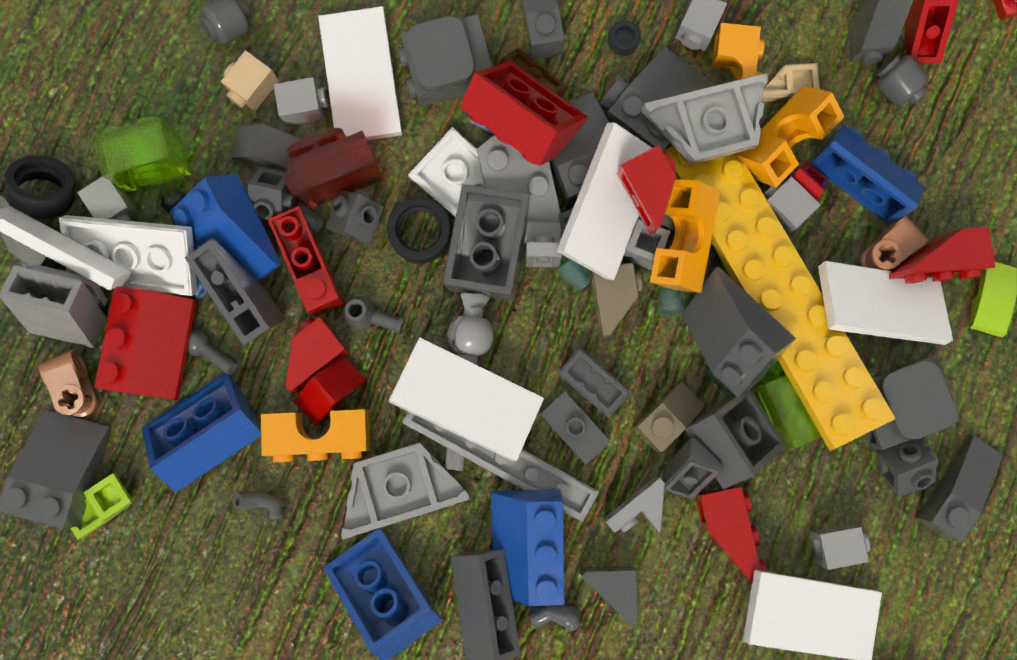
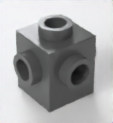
M259 167L249 181L246 192L260 221L269 224V218L294 208L297 197L296 193H292V173Z
M355 188L354 192L340 191L338 197L332 203L331 214L325 228L351 241L370 244L373 234L380 224V216L384 207L372 201L374 196L364 190Z
M911 439L878 452L879 474L897 497L916 490L926 489L936 482L937 456L930 447L926 448L919 439Z

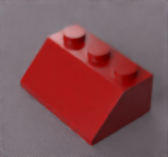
M511 61L475 72L459 107L469 114L473 122L484 125L496 135L499 141L511 145L522 153L525 160L538 166L556 158L588 119L587 115Z
M115 287L94 388L178 400L197 300L144 289Z

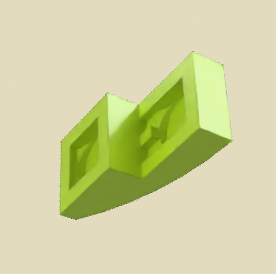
M995 262L996 268L981 271L982 277L979 279V293L971 301L969 328L1004 337L1012 318L1017 297V268Z
M112 473L83 492L86 496L85 503L87 506L81 526L70 529L77 540L83 539L133 503L116 473Z

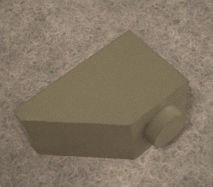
M633 263L621 264L614 280L605 279L593 271L590 273L600 339H606L611 335L638 298V292L642 291L641 274L639 271L634 272Z
M680 381L633 426V429L655 452L662 453L685 431L684 429L692 423L705 405Z

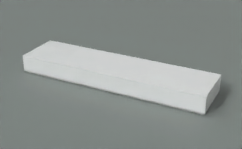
M11 206L0 209V232L108 290L128 282L132 271Z

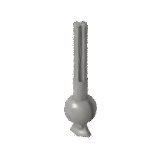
M461 293L464 313L463 316L455 317L449 324L447 342L451 350L458 353L459 357L477 365L478 356L484 355L491 348L494 340L493 327L487 319L482 318L483 309L490 297L478 293ZM447 448L445 469L463 471L465 457Z

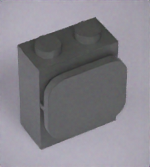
M478 14L461 19L446 16L416 24L408 32L401 34L404 46L397 47L402 67L409 66L412 77L405 78L410 97L417 96L420 107L465 96L474 73L492 67Z
M933 356L920 358L871 376L896 419L864 434L870 450H884L911 439H919L949 428L954 423L960 421L957 415V402L949 392L941 365L935 361Z

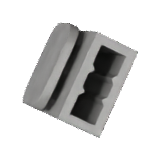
M14 265L0 292L1 300L26 330L32 334L94 348L107 320L100 309L104 308L107 302L104 293L97 283L79 274L41 265H32L30 269Z

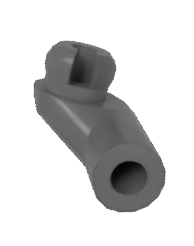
M260 490L237 492L233 496V506L236 510L266 508L265 517L268 520L282 519L284 516L283 507H285V503L280 497Z
M564 603V605L540 606L528 613L535 629L550 621L564 626L567 631H575L581 625L578 610L567 603Z

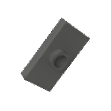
M580 347L557 373L607 418L615 412L631 393Z
M565 391L540 413L542 418L585 465L611 442Z

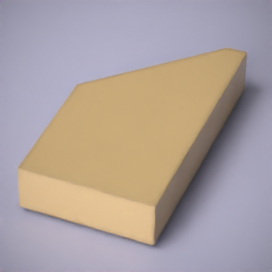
M818 63L784 65L764 88L762 102L790 100L803 86L820 89Z

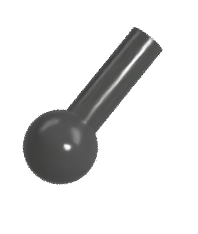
M199 329L191 330L188 354L204 356L228 375L236 371L237 364L210 345V338L207 333Z

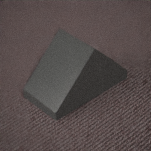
M263 123L241 126L237 129L231 159L297 172L303 140Z
M632 566L583 567L579 572L581 577L634 627L638 622L636 570Z

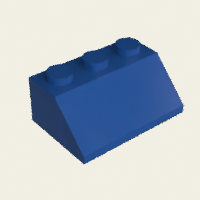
M844 124L829 138L810 162L817 171L888 225L914 211L920 202L925 188L924 185L918 182V178L914 173L907 169H901L891 161L890 156L885 151L872 147L864 140L863 135L859 131L847 128Z
M223 373L142 427L150 470L175 492L195 482L201 475L216 465L222 464L227 458L245 446L252 444L261 436V426L255 411L233 377L227 373Z
M561 489L491 491L493 549L504 548L512 600L528 606L564 605L563 499Z

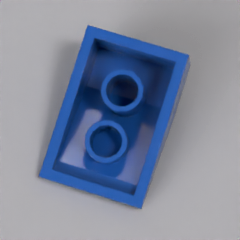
M238 174L204 177L170 211L175 225L192 227L194 250L214 238L258 282L262 281L281 265Z
M381 528L376 529L323 568L371 654L381 660H390L443 620L425 590Z

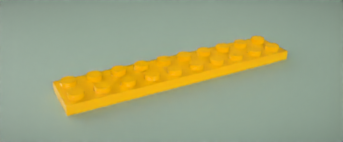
M674 146L667 148L664 154L669 153L676 165L675 180H700L721 191L711 243L732 280L796 338L778 361L829 451L896 419L844 331L828 329L823 294L748 167L737 158L736 155L738 153L691 165Z

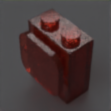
M332 128L300 140L287 148L290 159L284 162L289 173L284 174V179L291 194L295 193L299 202L304 201L310 209L334 200L338 197L340 191L354 192L355 188L362 189L384 180L363 130L346 136L342 128Z

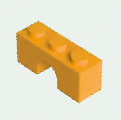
M720 23L714 35L711 67L727 69L733 74L735 81L761 75V71H757L758 60L762 59L765 45L764 40L760 39L761 27Z
M803 86L761 129L759 144L754 149L739 152L736 156L748 167L756 181L777 188L799 165L791 147L806 138L823 140L845 116L832 92Z
M675 180L665 215L671 217L674 223V240L668 249L656 248L650 283L672 290L702 292L720 190L700 180Z
M370 410L330 411V428L319 439L311 438L305 432L303 413L261 414L262 456H273V462L294 461L295 454H307V461L328 460V453L341 452V459L362 458V451H371Z

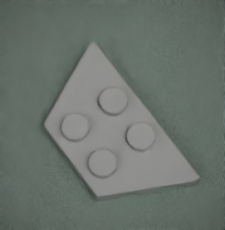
M765 73L644 103L641 109L643 114L691 165L754 149L759 144L761 133L759 121L763 116L765 104L762 103L764 87L768 82V76Z
M496 135L477 148L483 182L486 188L530 194L527 223L530 221L559 222L558 214H561L549 162L541 166L528 162L523 158L522 153L511 145L499 141Z
M417 443L354 463L351 489L348 493L347 511L341 536L342 539H346L458 504L471 498L469 493L422 443Z

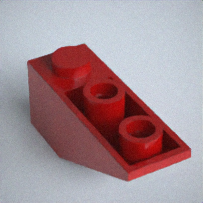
M294 207L269 218V224L306 311L312 316L317 317L343 306L345 301L301 207Z
M989 227L959 229L937 236L889 273V279L904 278L905 284L927 281V277L931 276L933 282L955 279L954 275H959V280L982 277L981 271L996 268Z
M732 485L725 489L718 488L699 492L695 498L703 529L752 586L754 571L767 572L764 561L759 560L756 547L760 546V538L756 527L750 524L748 512L752 511L749 494L747 491L743 492L742 487Z

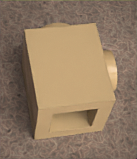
M246 50L236 62L231 63L226 68L224 78L221 80V83L229 91L226 96L240 108H243L246 104L254 111L259 108L274 89L273 84L279 82L272 69Z

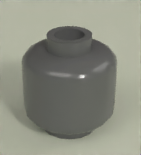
M212 0L202 6L201 17L198 18L204 34L211 42L217 41L225 45L248 33V19L251 18V14L242 0Z
M898 54L895 55L876 73L879 77L876 87L894 105H901L907 101L912 105L927 92L924 85L929 79V74L911 55L902 56L901 58Z

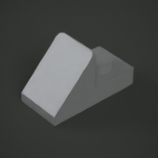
M530 221L527 223L526 267L559 268L562 254L556 251L561 240V225L559 222Z
M655 476L603 518V520L614 533L619 529L624 533L639 521L636 515L641 512L651 526L660 533L665 483L661 478Z

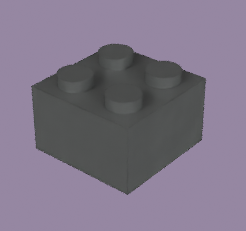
M750 389L739 398L733 394L719 401L684 429L690 438L696 439L723 465V470L715 477L723 489L755 476L787 446Z

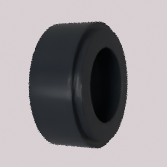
M623 20L616 22L609 30L608 46L616 55H631L639 46L641 32L638 26L631 21Z

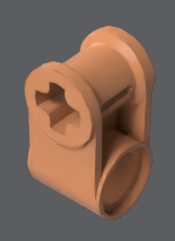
M905 215L888 226L881 233V236L862 252L859 259L860 266L886 271L892 270L920 249L928 241V238Z
M73 349L39 365L40 375L48 388L53 406L59 413L86 417L95 411L98 404L97 395L89 379L86 364L76 350Z

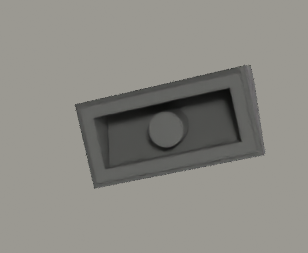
M690 438L665 465L662 481L665 483L664 490L693 499L723 470V465L696 439Z

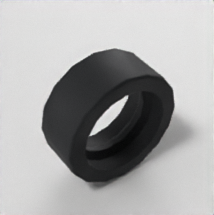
M37 155L19 158L10 164L5 172L6 201L11 207L34 219H51L61 216L71 209L75 201L74 174L66 164L55 158ZM42 179L54 182L62 189L49 195H35L27 193L19 188V186L26 181Z
M423 197L406 199L398 204L389 216L387 224L388 239L397 254L408 262L418 264L433 262L441 257L450 245L452 230L449 216L443 207L432 199ZM421 211L435 217L439 224L440 232L434 245L427 249L416 250L411 249L403 242L400 228L408 215Z

